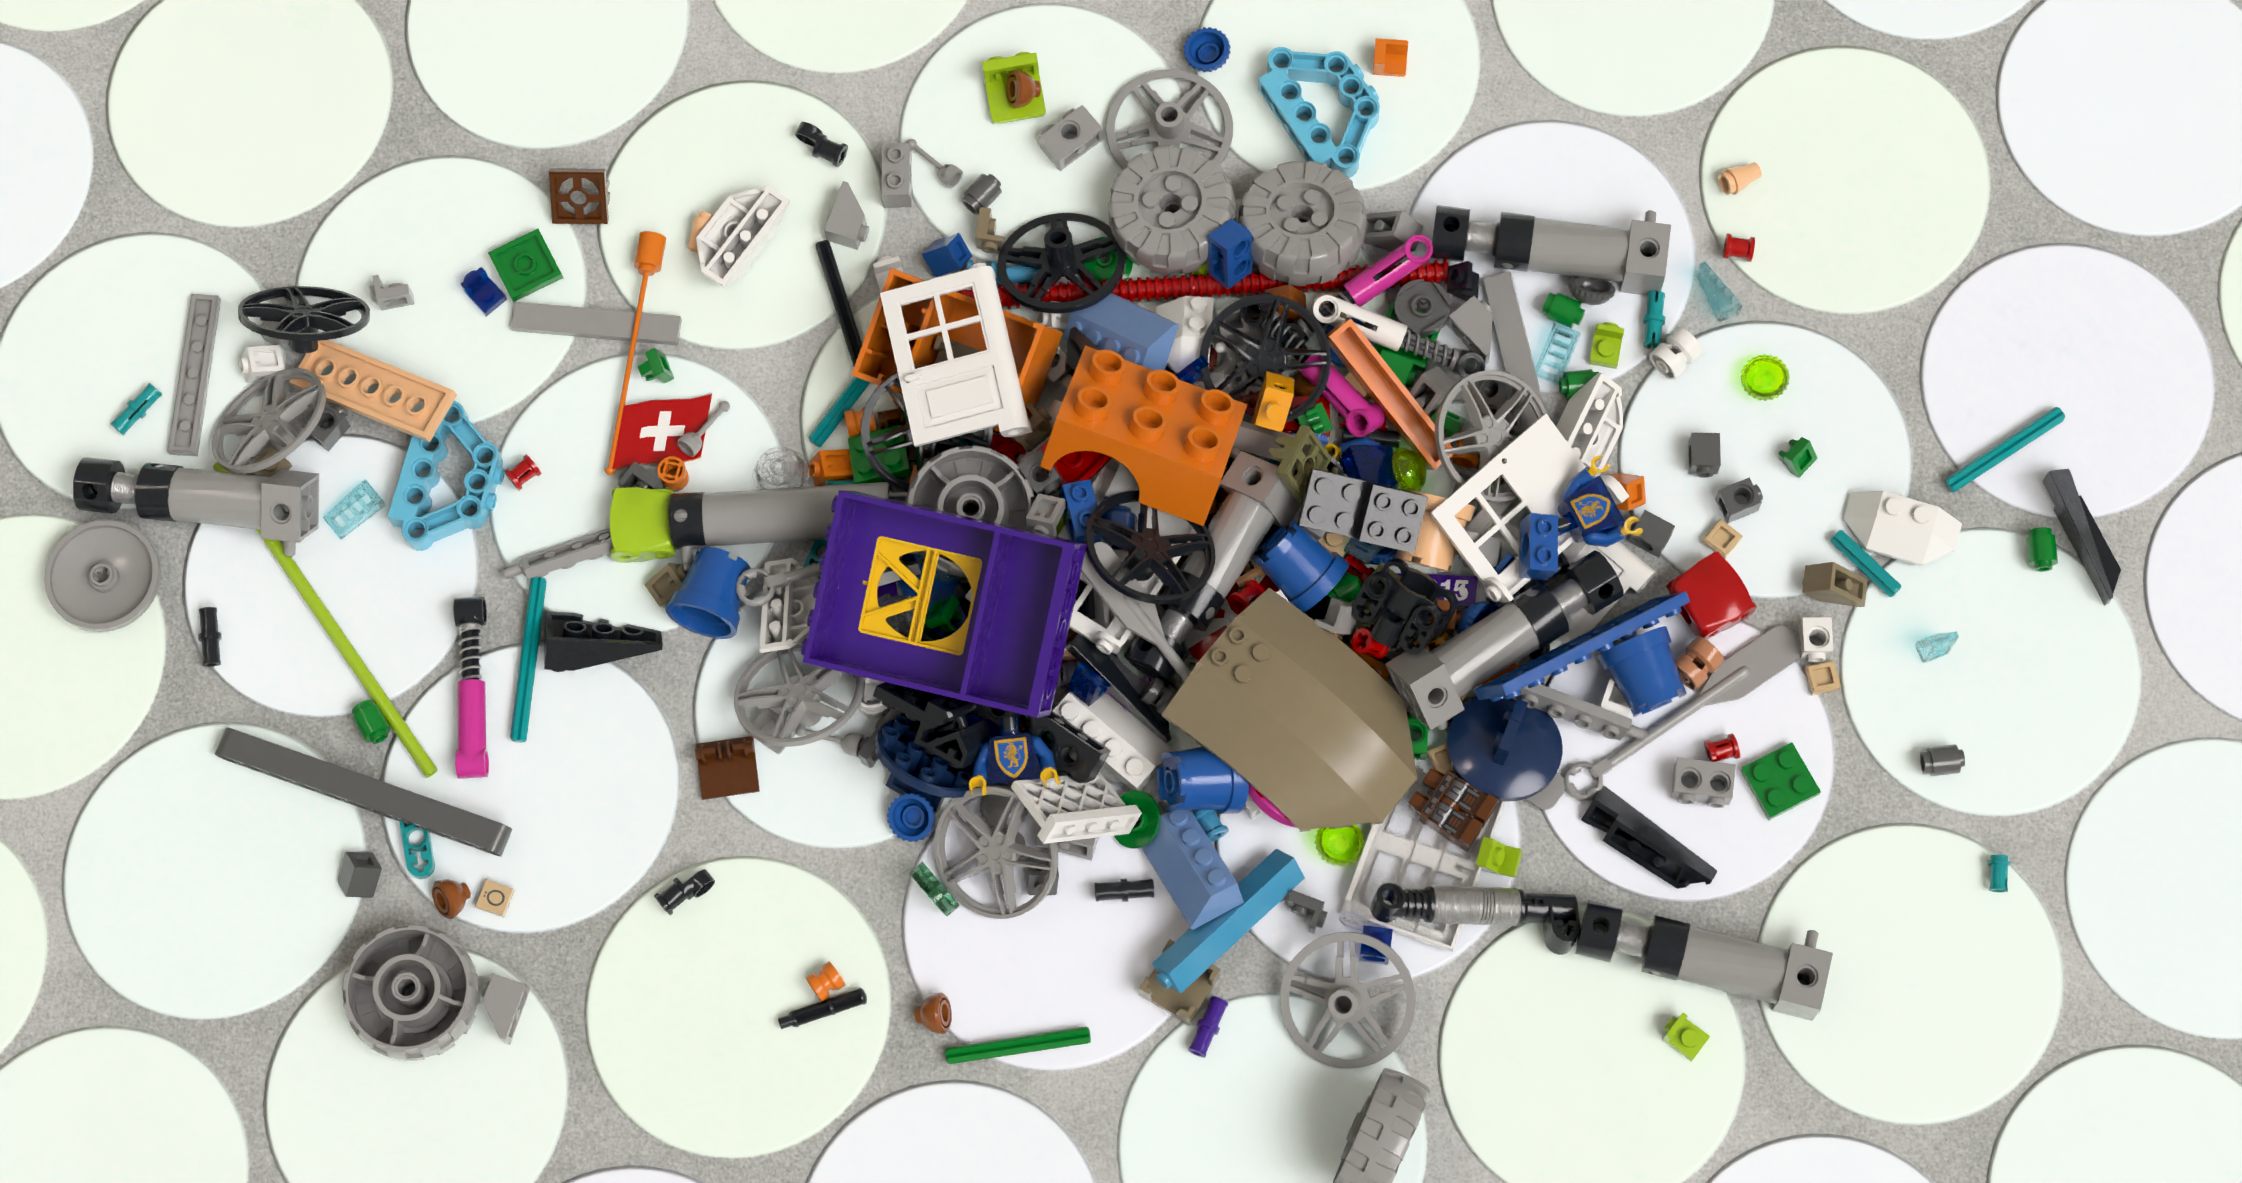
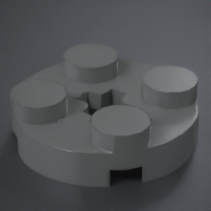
M1421 279L1413 280L1399 290L1394 303V315L1397 322L1407 325V330H1410L1412 334L1419 333L1420 337L1431 335L1441 330L1448 321L1450 298L1446 290L1438 283L1433 281L1432 283L1423 282ZM1420 302L1422 305L1427 303L1429 305L1427 312H1417L1416 303Z

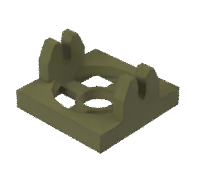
M1305 425L1300 426L1295 437L1282 436L1275 438V443L1283 449L1270 448L1269 453L1275 460L1281 462L1276 471L1277 475L1300 504L1303 501L1310 468L1325 471L1332 459L1310 426ZM1305 444L1311 446L1308 454L1302 452ZM1297 460L1298 465H1295L1294 469L1297 471V474L1292 475V468Z

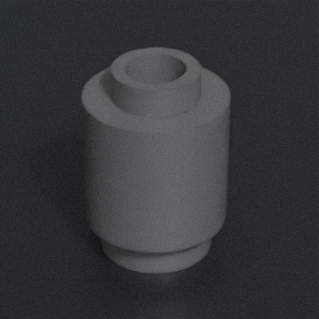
M981 174L964 192L961 202L970 212L978 215L980 207L988 208L1002 193L1000 181L992 174Z
M1956 744L1928 747L1927 751L1920 752L1922 772L1931 776L1960 773L1961 767L1965 766L1963 750H1959Z

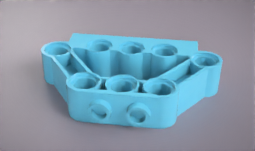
M1286 47L1274 48L1268 55L1267 74L1258 78L1259 92L1306 161L1326 164L1327 167L1339 170L1349 178L1357 173L1360 154L1370 130L1377 125L1379 120L1380 105L1376 90L1373 86H1368L1365 83L1361 68L1357 64L1353 65L1350 59L1340 51L1319 54L1294 52ZM1283 62L1286 63L1287 66L1284 68H1278L1275 66V64ZM1339 67L1342 71L1332 72L1330 68ZM1297 81L1327 83L1335 86L1338 90L1339 102L1344 107L1352 110V117L1339 146L1335 147L1331 141L1330 128L1323 123H1319L1316 119L1315 106L1308 101H1304L1302 98V88ZM1348 88H1353L1357 92L1354 94H1348L1344 90ZM1291 93L1294 94L1296 97L1293 99H1286L1283 97V95ZM1361 110H1369L1372 114L1363 116L1359 112ZM1300 115H1307L1310 117V119L1307 121H1301L1297 117H1299ZM1314 137H1322L1325 141L1316 143L1312 139ZM1348 157L1352 162L1344 164L1339 159Z
M454 401L430 443L412 436L387 516L393 526L402 528L403 537L408 545L416 551L427 550L434 542L467 528L477 529L483 526L490 510L493 511L496 506L497 495L495 491L497 485H501L504 479L503 459L497 447L482 437L469 421L467 413L459 402ZM451 415H459L455 422H447L448 417ZM448 434H452L475 463L473 470H470L464 478V484L467 489L466 494L458 502L426 514L432 507L431 489L438 485L440 481L438 465L448 454L445 442ZM439 443L436 450L427 451L430 444ZM493 455L489 463H481L484 456ZM431 469L427 477H419L422 470ZM485 481L484 487L479 490L473 489L476 482ZM423 495V499L419 503H411L413 497ZM469 508H478L477 512L474 515H465L466 511ZM424 529L421 537H412L416 530Z

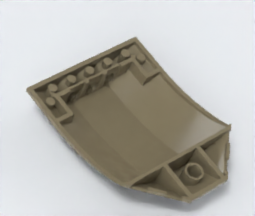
M1270 588L1231 622L1198 661L1162 713L1163 718L1215 755L1258 790L1300 832L1329 827V829L1352 827L1354 824L1370 823V825L1382 824L1417 781L1405 701L1354 651L1328 630L1318 627L1312 618Z

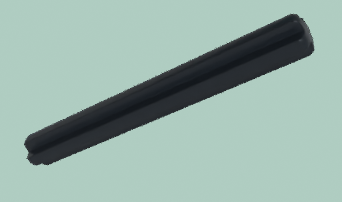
M828 240L817 242L815 247L854 367L862 347V342L831 244Z

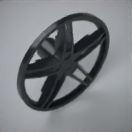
M1056 213L1036 218L1022 225L1009 236L998 256V275L1005 292L1020 305L1044 313H1069L1093 306L1114 291L1125 272L1126 254L1115 241L1110 226L1103 221L1084 214ZM1062 221L1063 227H1056V222ZM1067 221L1092 225L1103 231L1108 238L1101 240L1096 238L1073 245L1072 234L1069 231ZM1051 223V229L1044 236L1045 248L1029 246L1012 248L1016 241L1028 231ZM1116 251L1117 263L1115 270L1109 280L1102 286L1083 264L1095 261ZM1006 262L1040 269L1030 282L1031 286L1025 294L1020 292L1010 281L1006 271ZM1076 274H1079V275L1081 276V278H1082L1089 286H1091V287L1095 290V292H1093L1090 288H1088V287L1085 285V283H1084L1083 281H1081V280H1080L1078 277H1076L1075 275H1076ZM1061 277H1065L1088 295L1068 302L1041 301Z
M291 286L268 289L248 296L238 306V319L243 326L253 332L272 338L290 340V349L294 352L312 353L318 350V341L345 337L366 327L370 321V308L362 299L343 291L323 287ZM293 296H296V298L299 300V304L295 303ZM305 296L324 297L332 300L310 305ZM279 297H285L286 305L260 303ZM358 310L361 314V319L356 324L340 317L346 315V312ZM248 317H260L261 321L279 322V324L274 329H270L250 321Z
M1277 295L1249 296L1227 306L1211 322L1204 335L1200 350V372L1206 390H1223L1244 371L1250 376L1249 379L1228 393L1231 397L1240 393L1257 380L1263 383L1266 371L1282 375L1284 370L1322 366L1315 389L1300 406L1294 410L1290 406L1286 422L1301 416L1316 403L1325 389L1331 368L1329 342L1318 320L1299 303ZM1258 303L1273 304L1259 340H1255L1223 322L1232 313L1243 307ZM1282 305L1284 308L1276 340L1267 338L1277 307ZM1289 308L1300 314L1311 325L1318 337L1321 350L1282 348L1281 343ZM1221 326L1247 342L1249 345L1246 350L1243 351L1217 332L1218 327ZM1213 336L1217 337L1244 359V363L1233 371L1217 388H1215L1208 366V354ZM1287 355H1322V361L1287 364ZM1244 413L1242 421L1251 423L1253 416Z
M916 365L915 369L928 365ZM895 372L881 382L868 399L861 420V439L866 457L876 473L895 488L908 492L911 483L892 475L876 457L877 454L914 445L906 408L891 388L893 384H896L902 392L898 372ZM887 390L893 402L906 419V424L870 440L872 412L882 394ZM993 427L984 429L983 438L971 433L960 435L959 437L990 448ZM905 434L907 439L906 441L888 445L877 450L872 448L874 445ZM945 439L915 447L917 471L923 466V452H931L932 459L937 455L939 445L953 448L968 445Z
M1139 491L1118 493L1105 499L1095 508L1085 529L1084 543L1087 544L1086 552L1093 568L1112 588L1138 601L1152 604H1171L1194 596L1206 585L1215 565V547L1205 524L1201 526L1186 520L1197 534L1160 536L1157 509L1152 508V528H1146L1148 506L1141 503L1137 531L1101 518L1102 515L1115 506L1129 502H1138ZM1094 533L1106 538L1105 541L1129 553L1112 575L1104 568L1096 554ZM1204 550L1205 565L1199 579L1190 586L1171 557L1190 555L1194 551ZM1127 567L1129 572L1120 581L1116 580L1115 578ZM1155 573L1165 586H1169L1175 594L1151 595L1136 591L1125 585L1134 579L1139 581L1149 580Z

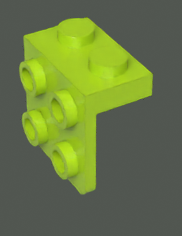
M1020 52L1015 56L1005 58L995 56L987 61H982L991 120L994 124L1037 118L1046 114L1042 86L1040 96L1034 97L1029 104L1021 108H1013L1008 103L1006 97L1007 77L1014 69L1028 73L1034 81H1039L1041 85L1036 52Z

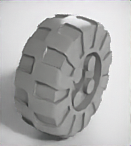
M1173 145L1155 147L1153 151L1145 154L1140 153L1127 163L1128 166L1121 175L1117 174L1111 187L1108 217L1115 241L1137 266L1142 265L1150 269L1152 273L1160 275L1182 273L1183 275L1200 269V266L1208 262L1207 235L1230 219L1236 221V199L1231 183L1226 173L1215 160H1209L1204 152L1191 147L1176 148Z
M1291 161L1279 164L1268 172L1264 171L1252 181L1251 188L1248 192L1245 191L1242 197L1238 223L1246 226L1247 230L1252 234V263L1257 266L1261 274L1273 281L1276 279L1292 286H1306V284H1322L1337 278L1339 273L1344 270L1347 271L1354 264L1359 256L1360 248L1364 244L1367 217L1360 191L1354 188L1353 181L1339 170H1333L1327 167L1326 164L1307 161L1306 163H1296Z
M973 445L950 448L927 461L913 478L908 488L905 503L967 516L962 510L964 505L972 503L978 506L979 512L974 516L967 517L1028 530L1026 516L1035 501V496L1029 480L1025 478L1019 469L1020 467L1013 460L991 448ZM917 551L925 559L926 551ZM939 554L936 569L946 574L967 578L955 562Z
M409 924L403 927L393 926L376 934L377 937L368 943L364 942L352 957L354 960L349 970L345 971L342 985L343 1007L349 1024L356 1035L367 1046L389 1058L404 1061H420L435 1054H443L455 1046V1042L462 1034H467L476 1018L477 1005L480 1003V983L473 961L456 940L446 933L429 926ZM415 984L414 992L409 996H404L405 989Z
M1384 1068L1371 1095H1368L1360 1113H1357L1346 1137L1348 1141L1343 1150L1341 1162L1333 1183L1393 1182L1399 1165L1408 1150L1410 1140L1419 1125L1421 1115L1428 1100L1430 1090L1425 1084L1402 1072Z

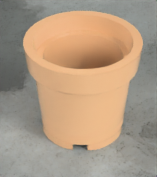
M1412 491L1428 497L1415 552L1397 550L1395 558L1402 559L1408 563L1424 567H1435L1437 570L1451 572L1457 550L1429 514L1446 498ZM1467 504L1454 515L1464 529L1466 523L1471 522L1475 510L1473 505Z

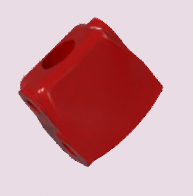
M1715 551L1700 560L1689 570L1680 574L1666 585L1669 594L1686 591L1690 602L1681 606L1682 611L1680 614L1695 636H1701L1706 640L1745 620L1757 608L1756 604L1752 602L1742 579L1719 551Z

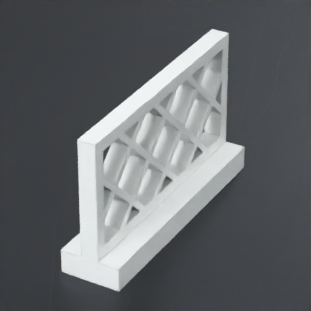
M1101 772L1098 773L1095 780L1085 784L1073 781L1068 775L1059 776V785H1057L1055 778L1048 779L1046 782L1048 788L1059 792L1060 795L1045 789L1040 778L1017 780L1011 786L1012 790L1040 825L1041 830L1037 836L1043 844L1129 834L1142 814L1136 805H1125ZM1089 783H1096L1100 789L1089 785ZM1068 785H1071L1081 790V793L1068 787ZM1026 790L1037 794L1038 798L1029 794ZM1086 793L1100 799V801H1096L1086 796ZM1064 796L1078 801V804L1064 798ZM1045 798L1053 803H1056L1057 806H1054L1042 799ZM1104 802H1106V803H1108V804H1110V805H1112V806H1114V807H1109V806L1105 805ZM1083 804L1092 808L1093 810H1089L1083 807ZM1061 807H1064L1072 812H1066L1062 810ZM1042 810L1050 813V815L1046 817Z

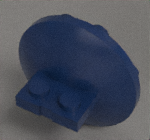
M1475 697L1463 705L1465 710L1455 715L1449 726L1446 749L1451 767L1458 778L1466 781L1486 795L1491 794L1498 798L1499 801L1509 802L1530 798L1550 784L1562 760V738L1555 721L1547 712L1537 708H1527L1528 702L1518 698L1517 701L1513 700V698L1508 700L1502 698L1491 702L1490 698L1478 700V697Z
M896 716L895 719L884 723L880 727L874 741L875 752L879 760L891 773L885 786L900 795L915 793L926 797V800L931 802L930 804L934 807L933 810L936 813L939 811L945 797H964L965 793L969 790V781L973 775L974 764L963 769L954 768L947 763V760L938 755L926 753L923 751V747L914 743L921 722L912 721L905 716Z

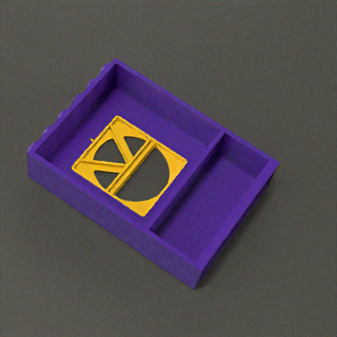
M839 490L838 495H835L831 507V511L834 512L833 521L826 530L825 540L828 541L826 553L823 552L820 558L819 569L822 570L820 581L816 582L813 591V597L816 598L814 610L809 612L807 626L810 629L808 638L804 639L801 647V655H804L802 663L1035 718L1049 716L1055 696L1087 544L857 491ZM915 551H926L921 580L900 562V556ZM939 554L955 562L968 578L972 591L969 614L964 624L952 635L936 641H921ZM890 567L917 593V596L880 607L877 590L885 569ZM914 609L908 637L898 633L886 621L887 617Z

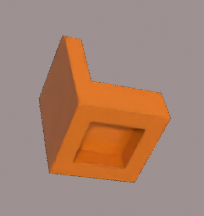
M1376 38L1373 75L1405 77L1409 41Z
M1625 473L1610 475L1622 485L1629 495L1624 502L1614 505L1611 509L1630 511L1646 504L1644 476Z

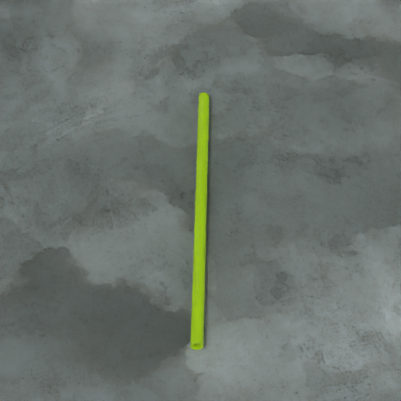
M218 462L213 466L215 471L230 472L224 469ZM255 529L261 537V530ZM262 539L373 702L378 704L387 722L424 776L429 778L438 771L437 767L291 556L284 555V545L280 540Z

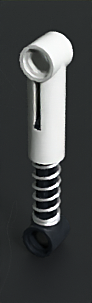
M1320 294L1312 301L1311 312L1322 323L1336 327L1345 320V318L1340 317V313L1343 312L1366 321L1364 326L1355 324L1368 341L1396 352L1400 347L1404 348L1405 352L1408 350L1414 352V356L1419 354L1423 356V359L1427 357L1432 359L1433 363L1437 361L1442 363L1441 366L1446 365L1453 373L1463 378L1476 372L1485 371V361L1474 351L1447 348L1446 344L1440 345L1437 340L1432 342L1428 337H1420L1419 333L1412 334L1410 330H1407V325L1330 294ZM1323 301H1331L1333 304V311L1328 316H1322L1319 313V305ZM1468 358H1474L1477 363L1476 369L1471 373H1465L1463 370V363Z

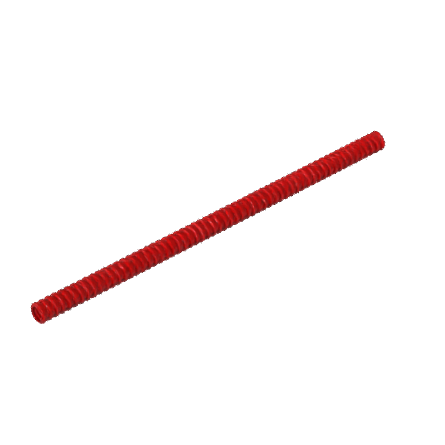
M1434 260V263L1428 261L1391 287L1395 288L1399 284L1400 287H1403L1408 282L1417 279L1430 283L1433 281L1438 284L1443 282L1444 285H1447L1449 263L1447 260H1442V263H1438V260ZM1364 264V267L1355 265V268L1350 267L1347 271H1342L1337 275V278L1322 284L1314 283L1293 287L1298 290H1304V293H1308V290L1317 292V289L1325 292L1329 288L1330 291H1334L1335 288H1339V291H1342L1345 283L1369 267L1368 264ZM1393 265L1392 267L1383 272L1384 275L1388 274L1399 265ZM1252 271L1251 274L1227 289L1207 273V276L1198 274V277L1190 274L1189 277L1181 275V278H1176V275H1172V278L1163 276V279H1159L1158 276H1155L1154 279L1146 277V280H1141V277H1137V280L1128 278V281H1124L1122 278L1112 293L1130 302H1134L1137 299L1138 302H1142V299H1147V302H1150L1154 298L1156 301H1160V298L1168 301L1172 297L1173 300H1176L1177 297L1184 296L1203 297L1208 295V297H1212V295H1217V298H1220L1224 294L1226 297H1230V294L1238 297V294L1242 293L1243 296H1247V293H1251L1254 296L1256 293L1288 285V283L1276 279L1273 281L1261 274L1260 271L1259 273ZM1102 279V282L1099 283L1103 286L1106 283V279ZM1067 281V284L1058 282V285H1055L1041 301L1068 302L1088 295L1074 284H1071L1070 281ZM1085 282V285L1094 292L1095 290ZM1015 284V287L1023 294L1030 287L1028 284H1023V287ZM998 285L1002 309L1007 307L1008 310H1011L1015 306L1016 309H1020L1022 305L1014 301L1005 292L1004 288ZM971 287V290L956 291L975 299L973 287Z

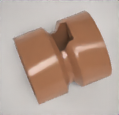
M1696 636L1685 649L1686 654L1680 653L1674 659L1682 683L1694 691H1697L1708 679L1707 673H1714L1724 662L1720 651L1701 636Z

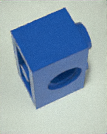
M1530 513L1520 521L1519 578L1547 580L1558 572V515Z

